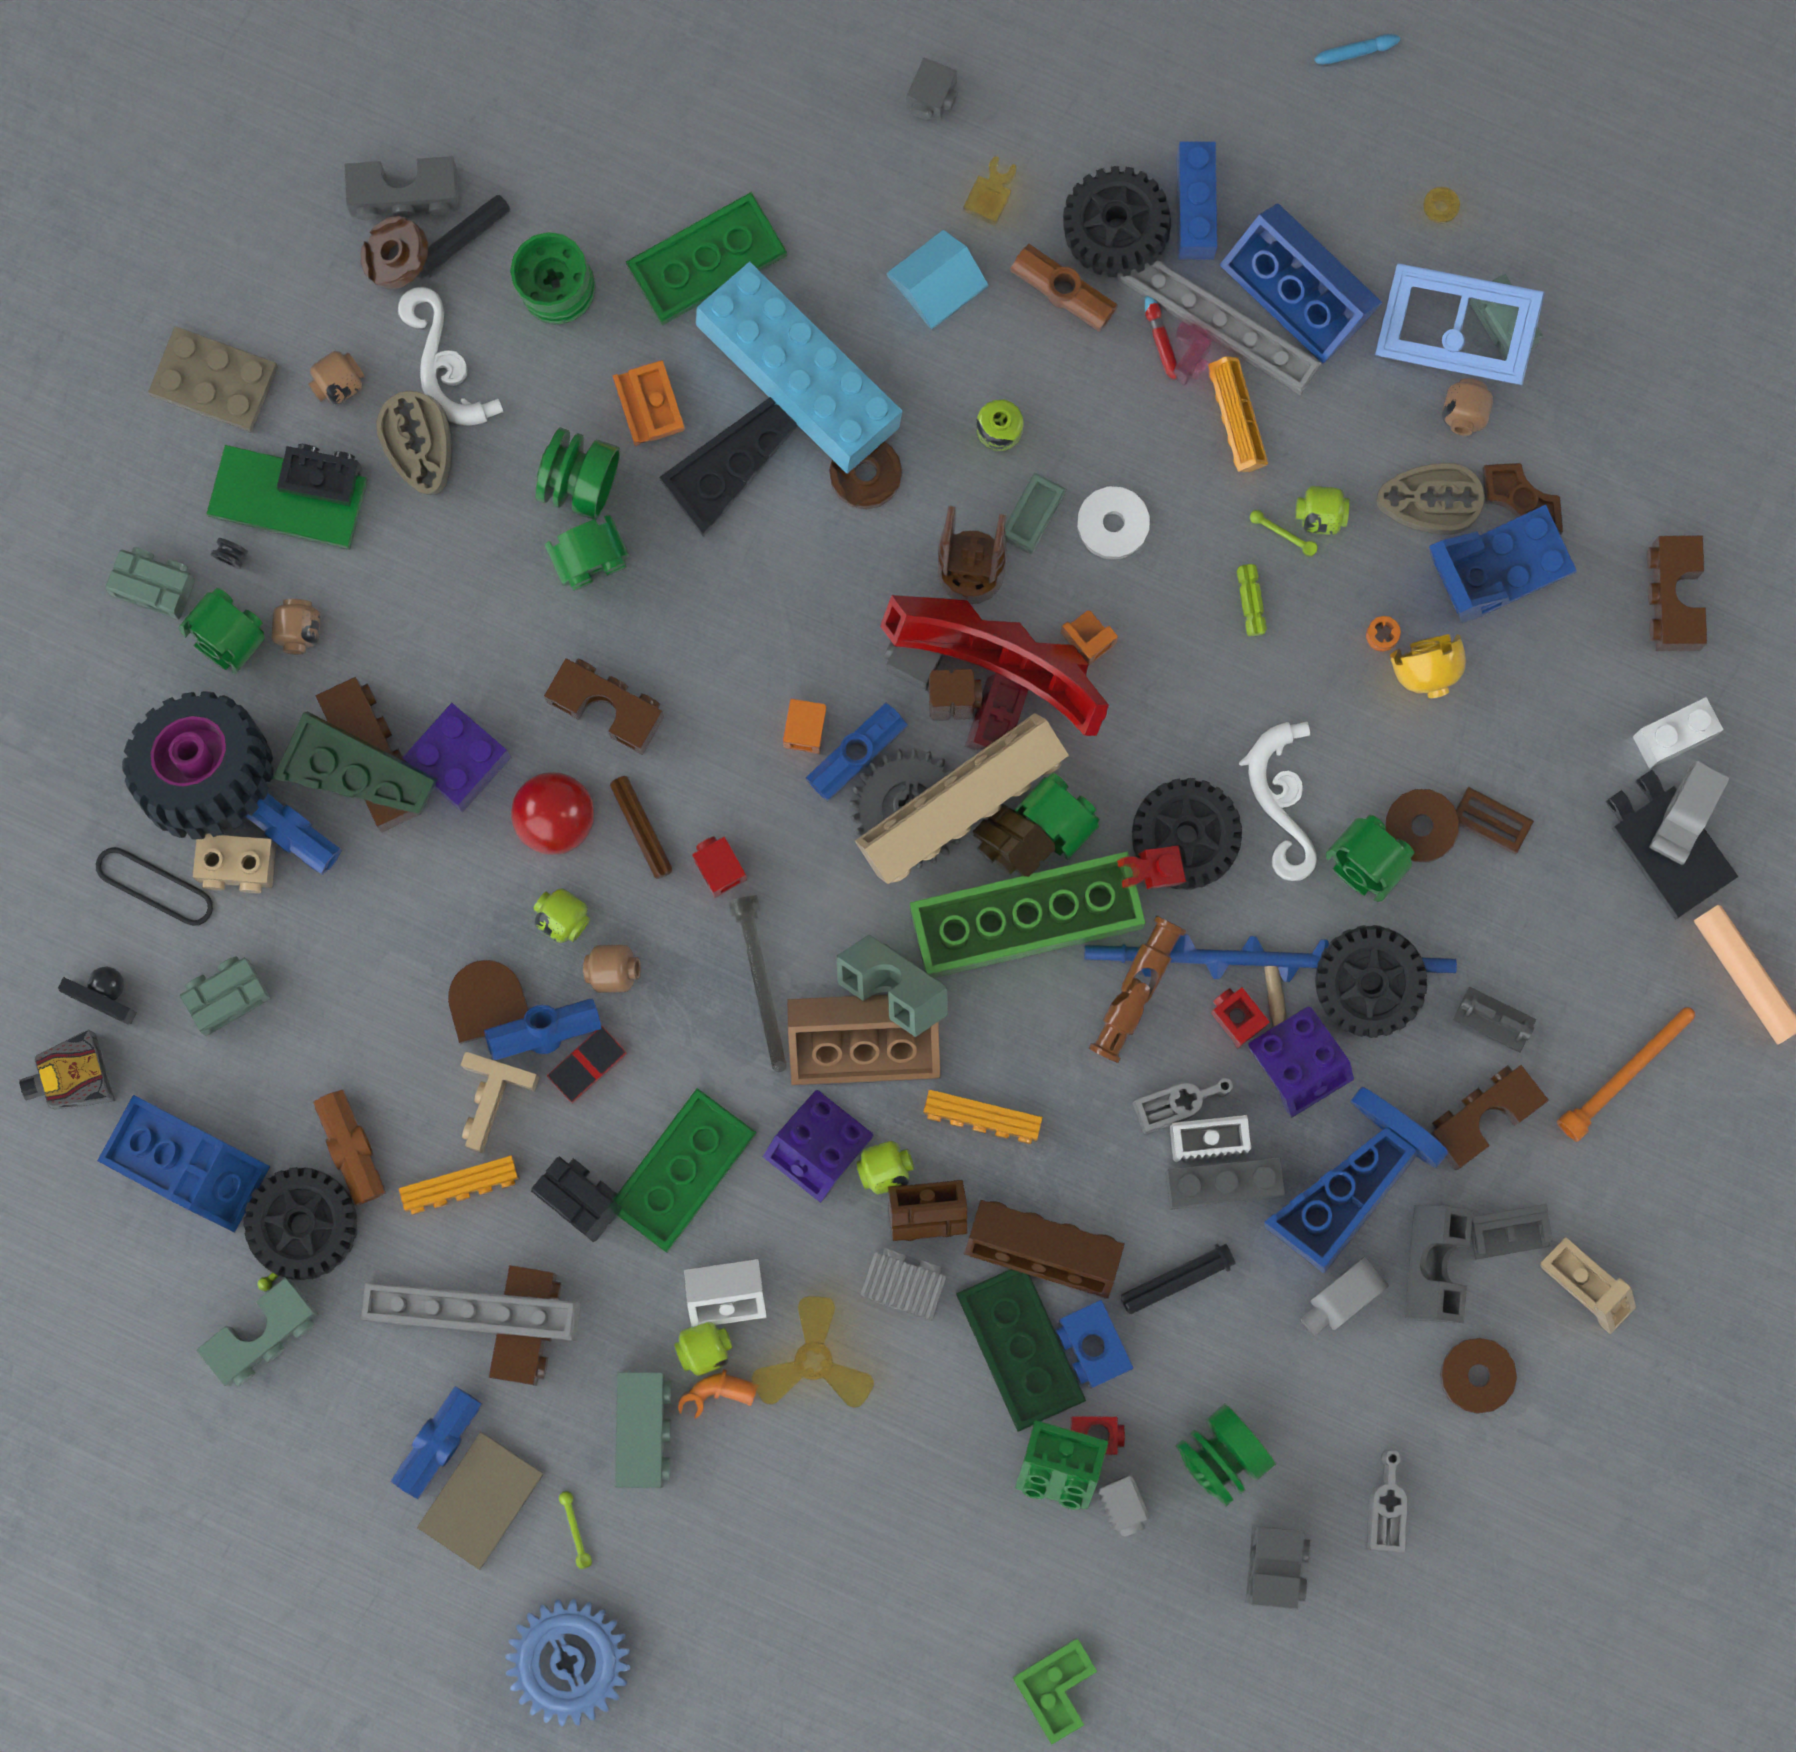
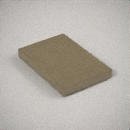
M480 1432L417 1528L481 1570L544 1473Z

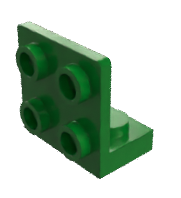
M1035 1420L1015 1488L1033 1499H1043L1045 1497L1059 1501L1061 1506L1068 1509H1088L1099 1480L1108 1441Z

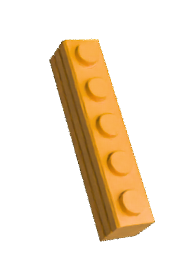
M1225 356L1208 364L1209 376L1216 392L1215 398L1221 409V419L1226 427L1227 440L1232 448L1233 461L1238 472H1252L1269 465L1239 358Z
M930 1089L923 1114L928 1115L927 1119L932 1121L950 1120V1125L963 1128L964 1124L973 1126V1131L986 1133V1130L996 1132L995 1136L1008 1139L1009 1135L1018 1137V1142L1031 1144L1032 1141L1037 1142L1043 1118Z
M511 1155L398 1189L404 1211H411V1214L414 1215L424 1212V1207L433 1205L434 1208L448 1205L447 1201L456 1198L457 1202L469 1199V1194L479 1192V1195L490 1193L493 1191V1187L499 1185L502 1188L514 1186L515 1181L520 1179L514 1157Z

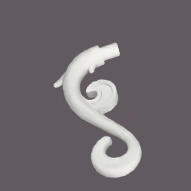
M414 287L406 291L400 298L398 313L402 321L408 326L423 329L428 324L426 320L415 316L414 310L418 304L428 302L434 309L433 323L421 358L420 378L424 394L437 400L443 407L448 421L458 425L471 426L488 422V417L502 413L503 409L499 399L481 404L480 401L472 404L465 398H462V404H458L448 399L441 391L437 381L438 371L442 368L447 369L448 372L441 377L442 382L455 386L462 383L467 377V365L463 357L455 351L447 350L438 353L444 324V308L439 294L427 287Z
M1307 721L1292 725L1289 722H1285L1271 727L1259 737L1249 753L1239 762L1240 766L1249 765L1250 785L1264 811L1304 847L1305 860L1299 865L1290 864L1286 859L1287 849L1292 846V842L1289 840L1280 843L1273 853L1272 867L1276 874L1282 879L1291 882L1301 881L1310 876L1318 861L1317 852L1310 838L1283 809L1295 805L1301 799L1303 791L1302 781L1296 773L1289 770L1279 772L1274 777L1272 784L1281 786L1283 791L1281 794L1276 795L1268 786L1266 770L1269 758L1274 751L1280 756L1284 746L1293 743V739L1310 736Z

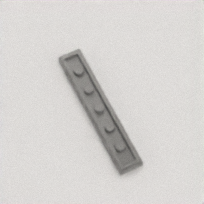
M1159 260L1151 266L1146 263L1145 270L1137 273L1136 269L1131 270V276L1123 277L1122 272L1118 276V281L1143 297L1149 296L1153 298L1162 309L1300 396L1321 365V362Z
M365 1282L360 1320L576 1341L581 1303Z

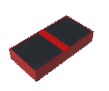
M601 1026V1029L596 1030L556 1066L547 1077L573 1104L627 1055V1052Z

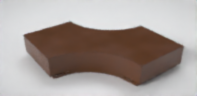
M1521 463L1483 466L1485 504H1496L1505 507L1517 518L1546 505L1559 534L1563 533L1560 496L1545 494L1533 487L1526 479Z

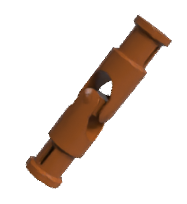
M1157 915L1154 919L1156 925L1147 943L1141 944L1122 983L1121 993L1116 996L1103 1018L1105 1025L1096 1042L1091 1043L1089 1046L1090 1050L1116 1063H1119L1121 1059L1119 1053L1128 1035L1134 1034L1141 1020L1144 1004L1152 997L1172 959L1169 955L1180 935H1184L1186 932L1185 929ZM1144 968H1150L1151 971L1149 985L1134 978Z

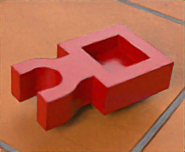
M1179 846L1144 850L1139 853L1140 859L1130 856L1117 860L1118 868L1128 866L1133 871V877L1121 881L1123 888L1132 887L1145 880L1147 889L1175 886L1186 882Z

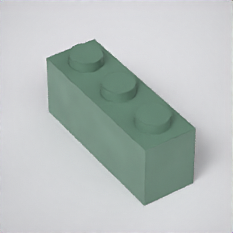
M617 1372L616 1488H663V1480H670V1457H664V1442L671 1441V1419H664V1404H671L672 1382L665 1381L664 1373Z

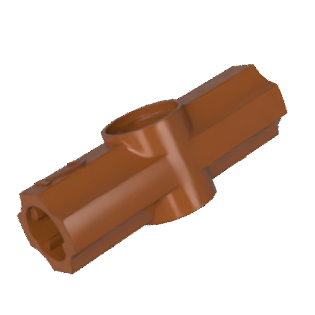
M1029 243L1022 249L1011 266L1010 271L1046 295L1055 307L1065 308L1098 332L1106 326L1118 307V304L1081 280L1079 274L1074 269L1061 266ZM1059 282H1068L1073 286L1074 290L1068 294H1061L1054 286Z
M342 1089L331 1092L313 1101L315 1110L328 1137L326 1139L328 1150L336 1168L341 1170L354 1204L358 1206L386 1194L379 1172L371 1157L373 1156L371 1145L363 1127L358 1125L345 1091Z

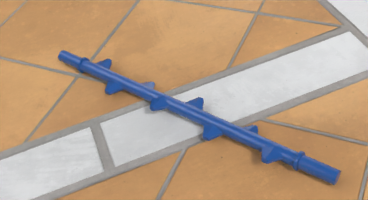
M1184 934L1179 937L1169 956L1172 958L1170 963L1206 964L1213 979H1220L1229 965L1276 966L1283 981L1290 982L1299 968H1316L1318 961L1321 959L1322 952L1330 943L1327 939H1321L1312 953L1265 952L1258 938L1250 936L1241 951L1196 949L1189 935ZM1122 944V946L1085 945L1084 960H1109L1125 963V961L1134 960L1140 947L1126 946V944ZM1421 957L1428 973L1456 974V959ZM1150 968L1141 970L1145 977H1151Z

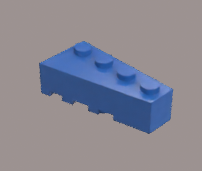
M1384 1128L1348 1156L1341 1164L1322 1176L1310 1188L1296 1196L1279 1212L1274 1213L1265 1220V1228L1325 1274L1416 1158L1417 1150L1389 1128Z

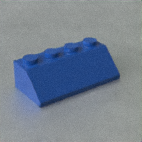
M1279 203L1258 215L1219 264L1322 364L1328 361L1364 325L1382 303L1378 297Z

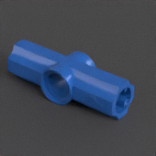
M884 703L854 733L847 735L842 740L841 745L805 779L828 802L860 771L868 768L870 762L908 727V724L893 707ZM860 744L864 746L867 750L866 756L861 760L849 758L846 752L851 745Z
M267 793L264 800H258L256 804L259 808L252 816L249 814L245 816L265 831L264 835L272 839L279 847L289 854L291 852L294 853L304 863L322 875L332 868L342 852L338 846L312 828V823L287 804L283 806L269 793Z
M590 998L556 1009L549 1005H536L525 1013L524 1018L485 1029L484 1034L491 1058L495 1061L529 1050L538 1054H549L560 1046L562 1040L601 1029V1022L594 1000Z
M454 1386L434 1418H430L417 1434L412 1443L413 1449L402 1462L391 1482L405 1493L419 1499L439 1468L444 1467L459 1447L462 1441L460 1437L479 1412L482 1403L459 1387Z

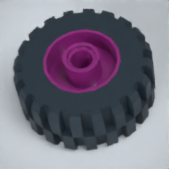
M203 691L200 696H196L194 692L183 693L180 699L174 700L171 697L162 701V707L157 710L152 708L145 714L147 719L142 724L140 722L136 724L132 730L134 738L133 740H127L124 753L127 755L122 761V771L126 775L124 781L127 789L147 817L162 831H169L171 835L179 838L186 837L187 833L191 839H204L205 834L208 833L216 837L225 834L224 829L230 826L235 829L243 824L241 819L247 814L252 816L259 808L256 804L258 800L265 799L269 791L266 782H271L274 769L271 766L273 761L272 751L250 714L242 705H237L233 699L225 695L218 698L215 692Z

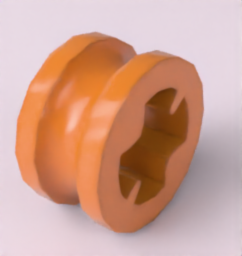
M1388 616L1375 618L1366 631L1367 643L1376 651H1389L1400 638V626L1396 620ZM1379 625L1381 629L1384 626L1391 629L1389 634L1391 641L1386 642L1385 638L1382 642L1378 641L1375 638L1378 633L1375 627Z

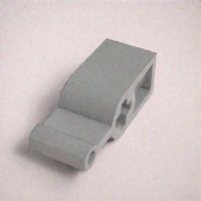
M1698 760L1690 765L1665 812L1664 820L1649 848L1683 865L1697 837L1706 826L1730 778Z
M1221 1079L1215 1086L1201 1091L1193 1084L1182 1083L1136 1099L1132 1104L1145 1135L1168 1127L1172 1123L1192 1118L1202 1107L1203 1100L1216 1095L1224 1097L1234 1087L1231 1079ZM1221 1085L1225 1086L1226 1090H1223ZM1181 1092H1184L1186 1097L1192 1096L1194 1098L1188 1111H1186L1184 1106H1177L1175 1103L1180 1098ZM1168 1107V1109L1146 1116V1114Z
M1384 1451L1381 1456V1461L1384 1464L1383 1484L1375 1487L1369 1498L1366 1549L1405 1552L1408 1501L1404 1490L1395 1485L1396 1465L1400 1462V1455L1398 1451ZM1390 1455L1393 1457L1392 1462L1389 1461ZM1387 1490H1390L1391 1497L1397 1498V1505L1390 1506L1389 1512L1386 1511V1505L1379 1503L1380 1496H1386Z

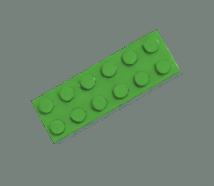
M1128 851L1033 873L1029 877L1020 876L910 902V913L925 973L933 978H938L1142 930L1146 923L1137 887L1134 885L1123 888L1121 882L1126 878L1133 877V871L1128 866L1118 868L1117 860L1129 857Z

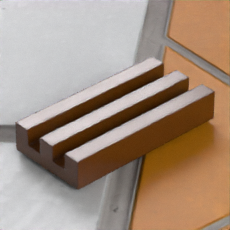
M1467 787L1456 809L1461 827L1514 855L1518 853L1534 822L1532 819L1470 787ZM1472 799L1523 827L1519 831L1469 805L1468 802ZM1463 812L1515 838V842L1462 816Z

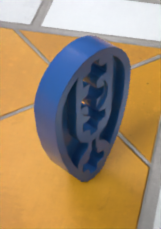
M1362 1086L1350 1102L1380 1129L1389 1128L1417 1150L1416 1157L1428 1165L1437 1168L1449 1153L1424 1128L1367 1088Z

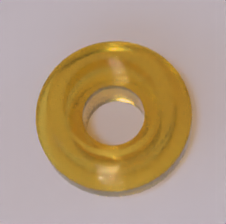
M1437 187L1426 195L1423 209L1426 216L1433 222L1447 223L1458 214L1460 201L1453 190L1446 187ZM1438 201L1444 202L1447 205V210H1437L1435 203Z

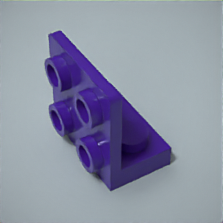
M1312 1007L1304 1008L1248 1043L1250 1051L1278 1089L1283 1107L1291 1118L1354 1080L1350 1060Z
M815 1090L775 1135L762 1157L821 1203L839 1177L867 1146L874 1135L823 1093Z

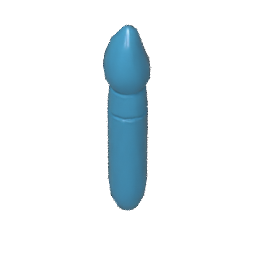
M1383 34L1375 39L1328 49L1315 57V62L1324 65L1367 55L1377 50L1383 52L1398 44L1401 38L1395 34Z

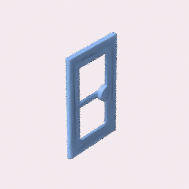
M1398 263L1375 355L1522 386L1545 292ZM1412 287L1462 296L1454 329L1446 331L1442 337L1444 348L1400 340ZM1469 298L1519 307L1506 361L1459 352L1465 344V337L1461 331Z

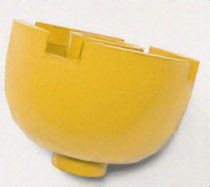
M1450 634L1430 637L1411 643V651L1403 655L1400 648L1390 654L1398 681L1409 691L1427 693L1428 698H1437L1450 692L1448 687L1459 681L1466 665L1461 636L1456 634L1453 641H1451Z

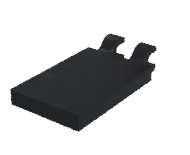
M1650 770L1636 780L1637 785L1649 799L1650 803L1635 812L1630 800L1622 790L1605 802L1620 821L1619 824L1612 828L1613 832L1676 920L1738 878V875L1705 828L1697 837L1683 865L1649 848L1664 820L1665 812L1677 791L1676 787L1673 786L1665 792L1658 776L1653 770Z

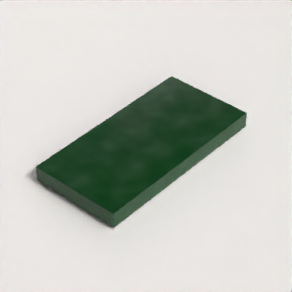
M1009 1269L956 1293L1017 1432L1032 1426L1035 1420L1041 1422L1086 1401L1029 1274Z

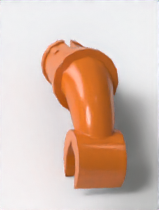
M723 1369L721 1373L703 1378L690 1391L682 1394L678 1403L679 1413H682L684 1403L695 1400L698 1407L694 1419H696L703 1411L704 1401L712 1395H715L714 1398L716 1399L722 1396L751 1406L758 1383H752L726 1374L727 1370Z

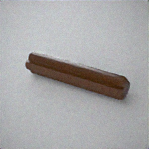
M618 777L610 783V787L656 879L663 878L672 872V866L628 777Z

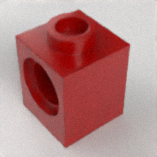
M712 836L696 846L697 852L692 854L693 860L715 898L747 881V876L725 837L717 840L715 836Z
M1070 1417L1071 1431L1087 1435L1088 1430L1093 1425H1101L1107 1430L1108 1445L1105 1455H1118V1447H1125V1426L1118 1425V1417Z

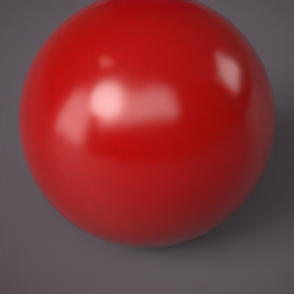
M547 772L530 778L519 788L513 799L511 819L517 836L527 847L538 853L559 855L577 848L587 838L594 822V806L588 791L578 780L567 774Z

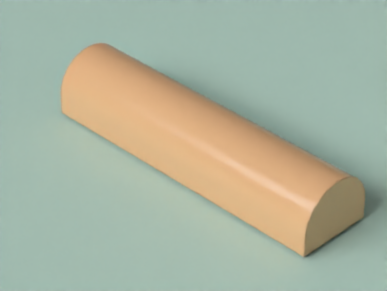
M1716 905L1695 919L1694 923L1776 1044L1779 1045L1795 1035V1013L1722 906Z

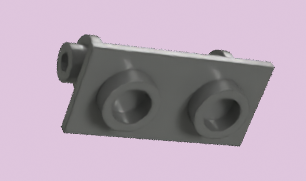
M1469 986L1453 1020L1521 1053L1526 1040L1528 1041L1533 1033V1026L1537 1019Z

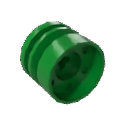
M546 232L534 235L523 242L514 254L510 268L513 286L533 316L545 323L559 325L572 322L587 311L594 300L596 283L593 271L575 241L563 234ZM559 279L560 287L554 289L552 281Z
M560 427L553 435L540 461L537 473L536 501L547 503L553 495V506L560 508L570 494L573 495V513L590 519H598L613 486L620 459V447L595 440L587 453H584V436L577 433L570 442V431Z
M1224 1404L1206 1419L1207 1425L1213 1433L1209 1440L1194 1429L1190 1432V1435L1199 1446L1196 1451L1183 1439L1175 1446L1182 1456L1184 1466L1208 1494L1219 1499L1227 1507L1234 1501L1231 1494L1225 1488L1228 1482L1238 1493L1242 1494L1245 1491V1487L1238 1476L1241 1471L1246 1472L1257 1481L1273 1468L1276 1463L1246 1424L1229 1406Z

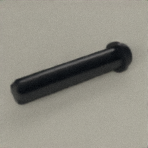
M495 195L428 247V257L424 267L417 276L421 280L426 276L431 278L433 276L432 272L506 216L510 212V207L506 200L500 195Z
M1217 1243L1214 1245V1250L1123 1293L1120 1297L1125 1310L1129 1314H1133L1224 1269L1227 1272L1231 1271L1230 1266L1236 1264L1227 1244L1219 1246Z

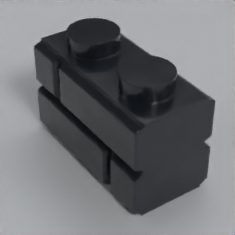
M559 1156L548 1167L546 1173L534 1184L531 1192L592 1242L597 1241L606 1230L607 1225L621 1211L622 1207L614 1201L618 1194L601 1180L597 1185L589 1181L586 1177L590 1171L573 1158L567 1163Z

